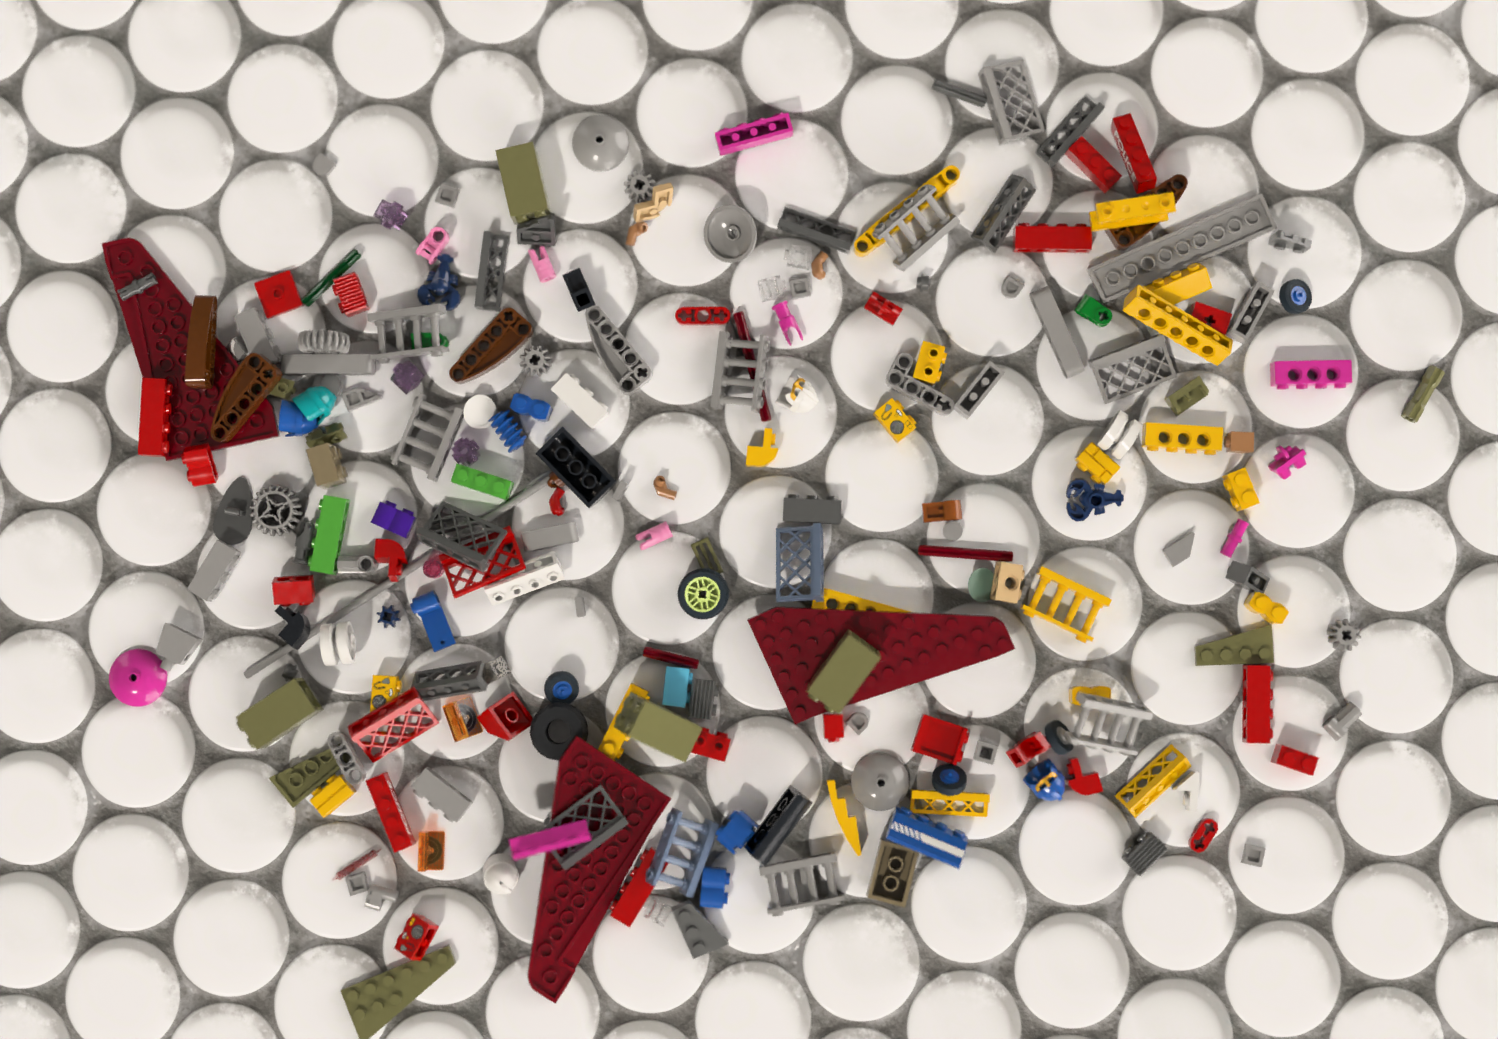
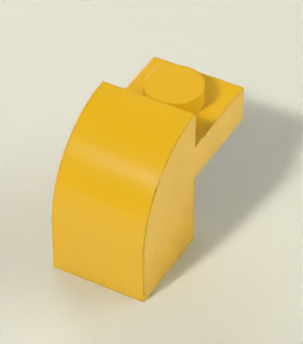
M765 428L763 447L747 446L746 466L765 467L775 460L778 448H771V445H775L776 434L772 433L771 428Z

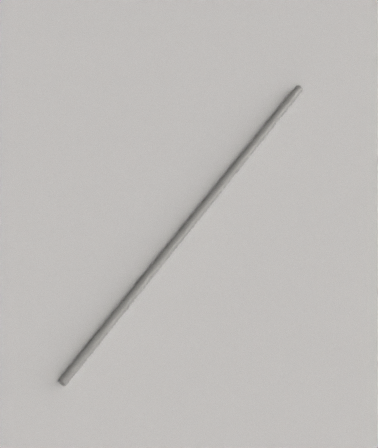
M550 476L544 477L481 519L491 522L545 487ZM480 524L471 526L473 533L483 526ZM467 527L466 529L461 531L459 535L463 536L470 534V528ZM433 549L404 568L402 576H399V581L440 555L441 552ZM387 579L310 629L307 640L320 632L321 625L335 623L397 582H391L390 579ZM289 644L285 645L245 671V677L249 679L295 648Z

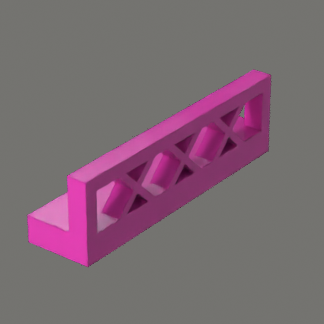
M586 819L515 837L509 839L513 860L589 841L591 837Z

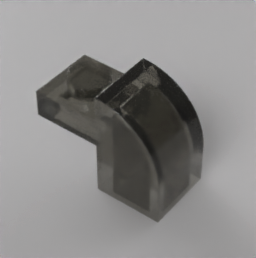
M503 656L484 664L481 677L490 685L510 674L511 671ZM476 669L468 673V675L475 674Z

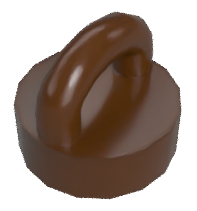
M553 471L549 474L550 478L547 481V485L550 488L564 487L566 485Z

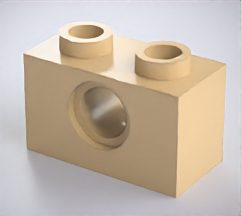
M996 562L990 600L1017 604L1021 598L1020 584L1025 575L1023 565ZM1007 578L1011 580V586L1009 588H1007L1005 585V581Z

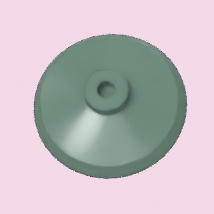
M987 568L976 569L968 581L969 593L978 602L990 600L994 574Z

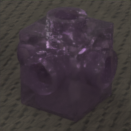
M382 199L373 216L379 219L381 225L391 230L393 227L400 230L409 214L402 210L404 207L395 201L390 203Z
M407 360L403 364L398 363L392 371L394 373L390 380L407 395L419 386L425 375L410 360Z
M463 437L458 439L453 444L454 447L451 448L454 452L452 457L455 461L465 466L474 464L481 455L478 451L480 447L475 440H470L467 437L465 439ZM464 448L468 449L466 454L461 452Z

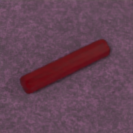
M645 647L643 650L644 657L691 669H697L699 665L698 659L651 647Z

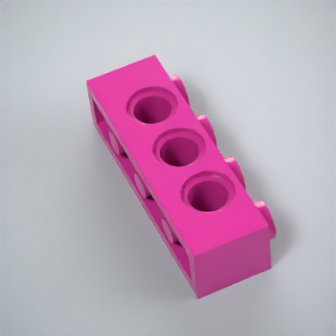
M1274 361L1270 363L1271 387L1277 386V390L1289 389V386H1296V389H1307L1308 386H1315V389H1325L1327 385H1334L1336 389L1346 388V385L1352 383V361ZM1308 370L1314 373V380L1308 378ZM1327 370L1333 372V379L1327 377ZM1289 371L1295 373V380H1291L1288 377Z

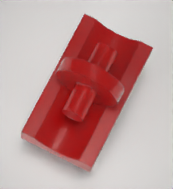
M876 292L872 293L864 306L865 310L892 326L903 310Z

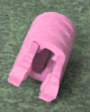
M539 247L542 260L538 259L534 249L528 250L540 282L544 283L554 279L556 274L545 247Z
M665 521L636 534L635 537L639 541L652 537L640 544V549L645 550L673 537Z

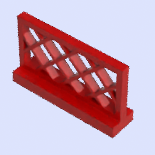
M510 526L502 528L507 530L508 534L500 543L498 549H496L493 560L489 559L487 562L490 565L486 572H481L465 563L462 564V562L444 553L438 555L454 598L526 569L516 536ZM497 532L488 534L489 540L496 539L499 536ZM486 536L476 539L475 543L487 541ZM472 541V542H469V543H467V544H464L463 546L466 547V546H470V545H474V544H473V541ZM513 543L510 553L503 551L505 545ZM481 547L477 551L485 556L489 547ZM500 554L508 556L504 564L497 562ZM512 558L518 559L520 565L515 567L508 566ZM494 565L502 568L500 573L496 575L491 574ZM455 566L461 567L457 575L451 574L449 569ZM465 569L472 571L469 579L461 577ZM476 573L484 575L479 582L473 581ZM459 580L466 583L463 589L456 591L455 587Z
M412 687L347 727L350 738L360 746L374 763L439 724V721L420 697L417 689ZM418 704L421 705L420 712L411 711V708ZM405 715L403 722L394 721L396 717ZM409 716H418L416 723L407 721ZM422 717H429L432 719L430 722L426 724L421 723ZM388 725L387 732L377 731L381 726ZM392 726H402L400 733L391 732ZM406 727L414 728V731L410 734L404 733ZM366 735H372L370 742L362 741L361 738ZM385 736L383 743L374 742L375 737ZM389 737L398 738L393 744L387 743ZM372 747L381 748V751L375 755L371 753Z

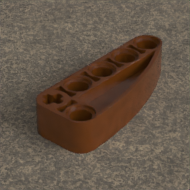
M1182 174L1174 175L1140 197L1157 195V191H1163L1164 193L1173 192L1176 204L1185 191L1188 180ZM1173 181L1180 182L1181 188H1176ZM1160 222L1104 231L1114 247L1123 251L1141 240ZM1119 237H1126L1128 243L1122 244L1119 241Z
M195 295L185 366V383L191 388L212 389L214 386L217 327L216 296Z
M504 308L451 367L449 371L450 378L457 384H464L495 369L516 353L532 337L533 327L513 308ZM512 314L513 320L507 321L506 315ZM524 325L529 327L526 334L519 333L520 327ZM500 327L502 329L501 334L494 336L492 334L493 330ZM482 342H489L488 349L480 350ZM470 356H476V362L469 365L467 359ZM458 370H463L464 372L461 379H455V373Z
M250 353L233 374L221 396L213 418L210 433L213 440L219 442L230 441L282 378L281 370L264 355ZM256 357H258L260 360V363L257 367H255L253 364V361ZM269 371H273V372L271 373V374H273V377H272V378H269V376H270V375L268 374ZM258 384L262 387V391L259 394L255 390ZM246 399H248L250 402L249 407L247 409H245L243 405ZM233 414L237 415V421L235 423L231 421V417ZM222 428L225 430L223 438L219 436V431Z

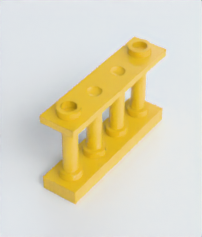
M1171 192L1096 203V211L1089 212L1091 232L1168 221V213L1176 212L1174 194Z
M1040 566L1036 573L1040 575V582L1029 606L1021 605L1020 609L1024 610L1023 614L1031 618L1037 616L1075 634V639L1083 643L1093 641L1094 638L1088 635L1099 609L1103 606L1109 607L1112 599ZM1052 581L1058 584V589L1045 615L1035 609L1047 584H1050ZM1069 589L1075 592L1074 596L1076 597L1062 623L1053 619V616L1065 591L1067 592ZM1088 598L1092 600L1091 604L1093 606L1081 631L1070 627L1082 600Z

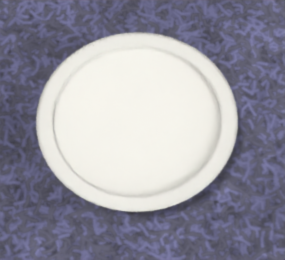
M485 395L471 397L464 406L463 414L465 421L476 429L488 427L492 423L488 422V420L496 415V406L493 400Z

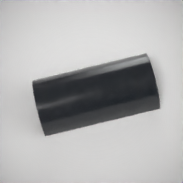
M563 426L535 453L588 508L597 504L617 483Z
M790 785L753 836L745 844V849L757 861L767 865L813 802Z

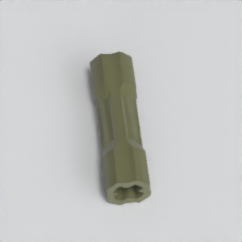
M1433 365L1428 366L1421 383L1401 414L1404 419L1412 423L1418 422L1429 398L1445 374L1443 370Z

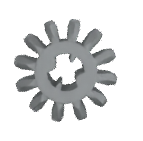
M644 170L641 171L640 175H638L637 171H634L635 177L627 176L629 181H625L624 186L628 188L624 191L626 194H629L630 200L635 197V202L639 203L640 198H642L643 202H647L646 196L652 199L651 192L656 182L655 180H650L652 177L650 173L645 176ZM641 183L643 189L639 190L637 184Z
M530 345V352L525 348L524 352L527 355H520V358L525 361L519 363L521 367H525L523 372L527 373L530 371L531 377L534 376L535 372L538 377H541V370L547 374L548 371L545 366H552L551 363L546 362L552 359L551 355H547L548 350L544 349L542 351L541 345H538L536 350L534 345ZM534 357L540 359L538 365L531 364L534 361Z
M1343 619L1342 622L1336 620V625L1331 624L1329 626L1333 631L1327 632V635H1332L1328 642H1334V649L1339 647L1341 652H1344L1345 649L1351 651L1352 645H1359L1355 639H1361L1360 635H1356L1360 628H1354L1355 622L1349 623L1348 619ZM1342 632H1346V633H1345V636L1347 637L1346 639H1342V637H1343V635L1341 634Z

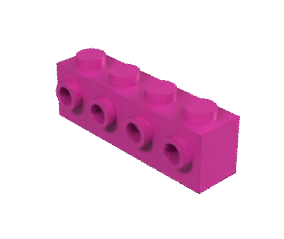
M778 113L770 118H759L752 123L738 124L734 128L720 129L718 132H715V140L719 154L723 156L792 137L793 127L789 113Z

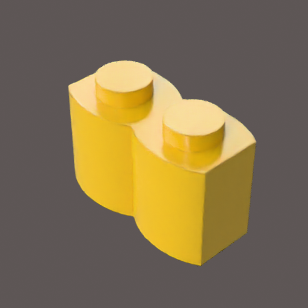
M1251 592L1244 602L1246 609L1252 613L1260 614L1265 621L1271 624H1282L1289 613L1286 607L1272 602L1267 595L1261 592Z
M1074 686L1069 688V703L1081 706L1075 699L1078 692L1111 698V688L1105 686H1092L1090 688Z

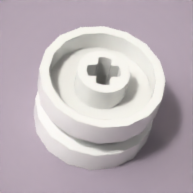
M1122 410L1115 414L1097 442V446L1103 450L1109 449L1115 442L1111 449V455L1119 460L1131 448L1143 426L1142 423L1134 419L1124 427L1128 421V414Z
M348 621L339 622L337 627L333 624L321 625L319 641L325 666L337 665L339 659L343 664L354 663L356 659V644L352 624Z

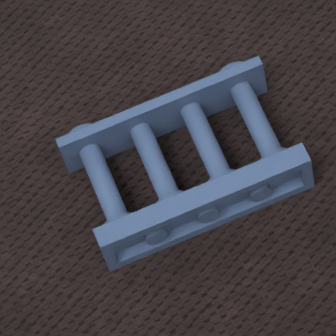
M672 807L671 812L666 817V825L651 866L646 871L645 881L655 887L658 880L679 886L680 893L693 898L719 824L706 818L702 824L682 818L683 812ZM678 825L699 831L700 834L697 841L693 842L674 836ZM671 844L692 849L693 853L690 860L669 855L668 852ZM668 862L686 868L684 877L680 879L661 873L664 863Z

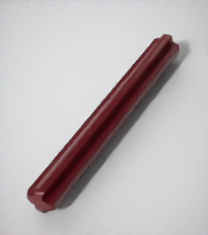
M930 545L918 546V555L1005 562L1013 560L1012 551Z

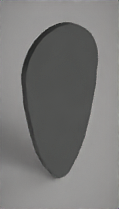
M243 477L237 478L226 490L213 522V530L216 537L228 545L242 543L248 538L252 529L253 517H250V513H253V509H250V506H253L252 493L247 480Z

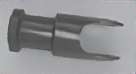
M302 521L295 541V558L292 559L294 563L308 565L309 551L312 549L311 545L314 537V523L311 521Z

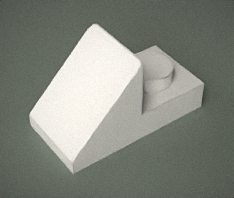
M1191 771L1172 789L1186 791V794L1183 795V806H1186V810L1197 811L1199 772Z

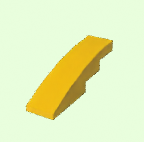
M826 780L836 818L857 856H861L856 816H848L845 797L837 798L835 780Z

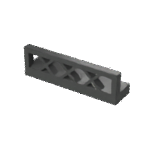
M1085 96L1036 151V154L1053 168L1067 150L1102 113L1105 106L1100 102L1096 105ZM1084 103L1093 109L1087 115H1081V107ZM1079 118V126L1075 129H1069V120ZM1066 132L1067 139L1065 142L1057 143L1056 135ZM1054 146V154L1050 158L1042 152L1045 147Z
M1011 174L970 237L974 241L983 243L991 252L995 253L1036 189L1024 177ZM1026 187L1028 192L1022 197V190ZM1016 203V210L1011 213V207ZM1003 219H1006V225L1001 229V222ZM996 234V240L992 245L989 240Z
M788 207L784 208L777 225L779 230L849 254L856 235L855 231ZM786 214L795 215L798 222L793 223L785 220ZM807 220H810L813 222L815 228L810 229L804 227L802 223ZM829 227L833 235L829 236L821 233L819 229ZM842 233L851 235L849 242L838 239L837 236Z
M484 231L474 304L476 309L500 312L508 236L494 235L489 231ZM493 239L504 240L503 248L498 252L492 247ZM497 256L501 261V266L494 271L490 266V261ZM495 275L499 282L495 288L491 289L488 285V280ZM491 294L496 298L495 307L485 306L486 298Z
M476 661L415 672L411 688L415 687L423 701L486 691L488 684L481 677L484 663ZM476 668L475 674L468 675L472 669ZM461 671L456 677H451L454 673ZM444 674L439 680H434L439 675ZM428 677L422 683H419L420 678Z

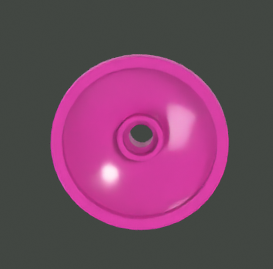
M132 649L122 653L113 662L109 672V685L115 697L122 703L135 707L146 706L156 701L164 692L167 684V671L160 668L162 660L155 653L145 649ZM133 674L137 677L136 681L131 679Z

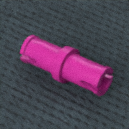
M1237 519L1231 533L1227 535L1228 539L1220 551L1221 554L1229 558L1232 557L1238 543L1241 544V538L1249 523Z

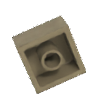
M325 443L306 449L317 487L328 489L347 483L346 477H348L345 466L342 467L340 459H342V454L339 448L330 443Z

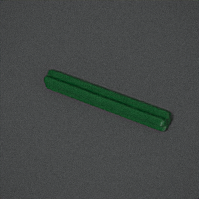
M356 249L350 251L301 301L307 307H310L334 284L333 279L342 276L361 258V254Z

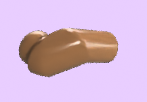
M642 221L630 226L626 245L635 246L637 236L648 230V224Z
M820 251L811 263L812 275L818 280H822L826 276L822 264L828 258V255L823 251Z
M657 476L653 482L657 494L661 497L675 500L677 491L668 489L665 478Z

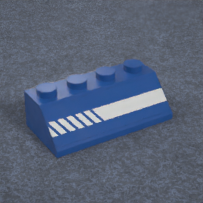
M906 807L895 808L887 826L886 839L955 868H960L968 843V836H965L964 832L955 829V831L951 830L941 822L934 823L925 815H915Z

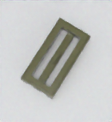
M708 537L691 544L701 568L705 567L696 549L698 545L709 568L714 570L703 546V543L706 542L718 570L716 572L719 574L724 572Z

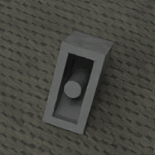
M1232 561L1225 577L1240 587L1263 594L1270 580L1269 577L1252 566Z

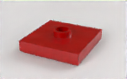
M290 270L254 283L267 319L304 306Z

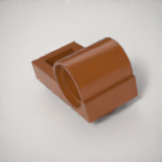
M961 500L922 503L923 523L962 520Z

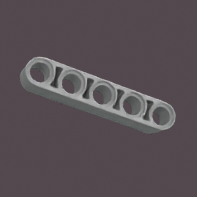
M1046 286L1030 293L1031 302L1065 378L1068 379L1084 372L1083 362L1050 288Z
M372 354L281 355L282 375L319 376L328 374L375 375V360L371 359Z

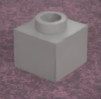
M978 740L973 759L993 765L998 746ZM984 748L988 750V754L986 756H983L981 754V751Z

